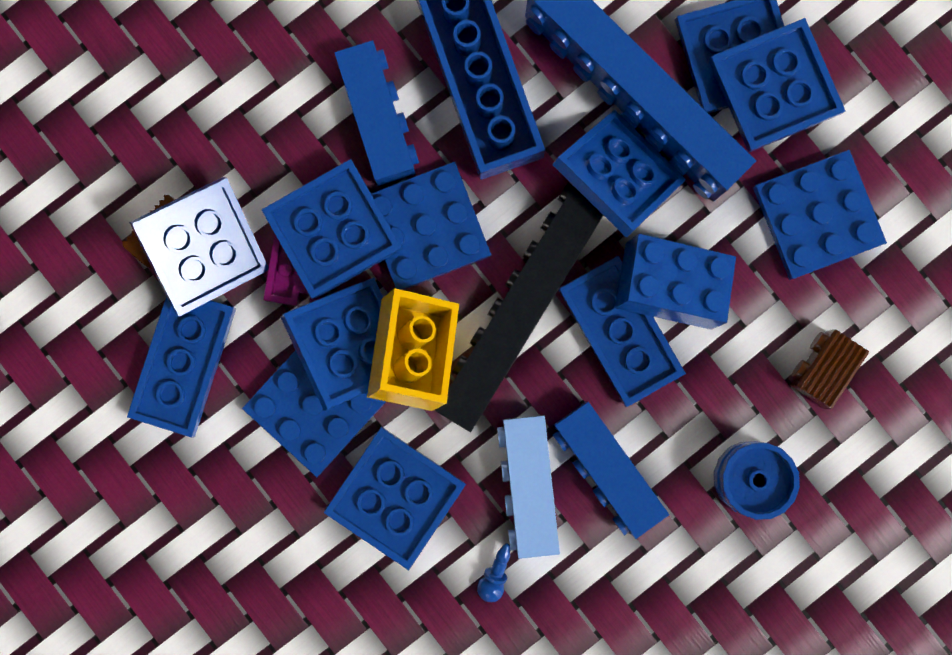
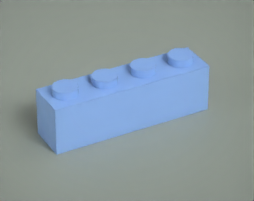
M545 416L503 419L504 427H497L499 448L506 447L507 461H501L503 482L510 481L511 495H505L506 515L513 516L515 529L508 530L510 551L517 550L518 559L559 555Z

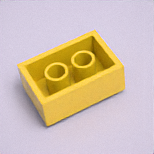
M396 288L381 299L367 398L429 411L447 404L459 311L458 303Z

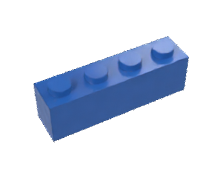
M372 40L334 52L377 186L416 175L413 165L418 164L419 160L414 144L407 145L403 133L409 132L404 113L397 114L393 104L394 101L399 100L393 80L386 82L383 70L389 69L383 49L376 51L374 41Z
M585 401L553 424L557 430L553 437L563 451L570 448L577 458V460L572 462L583 479L590 476L597 486L592 490L603 507L610 504L617 514L612 520L624 536L630 532L637 539L669 516L667 510L589 401Z

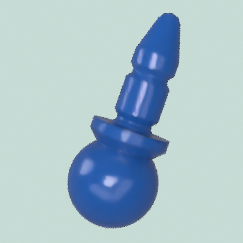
M505 543L497 552L492 567L485 569L484 577L480 579L477 585L478 595L486 602H496L503 596L504 583L507 581V575L504 572L510 559V545L508 543Z

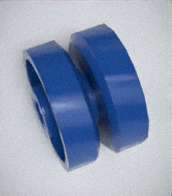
M759 441L739 442L727 448L718 458L714 470V487L720 500L731 510L755 520L772 519L785 513L795 502L800 488L799 471L793 459L780 447ZM755 475L756 477L760 478L759 483L757 485L753 484V478Z

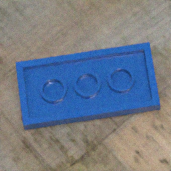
M616 256L561 287L559 292L625 407H628L686 373L654 317L615 308L622 269V261L619 256Z
M166 296L127 418L191 438L195 437L236 308L210 300L178 317Z

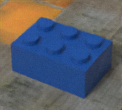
M638 234L625 244L615 308L710 330L726 324L736 256Z

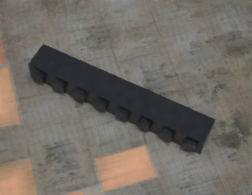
M567 183L558 198V201L563 204L557 214L550 211L540 229L545 231L539 243L532 240L524 253L523 258L528 261L520 272L515 269L505 284L510 289L504 300L497 297L487 315L492 317V320L487 328L484 329L480 326L469 344L474 346L468 358L462 355L455 365L452 373L457 375V377L448 389L447 404L436 409V412L470 433L604 216L570 183Z

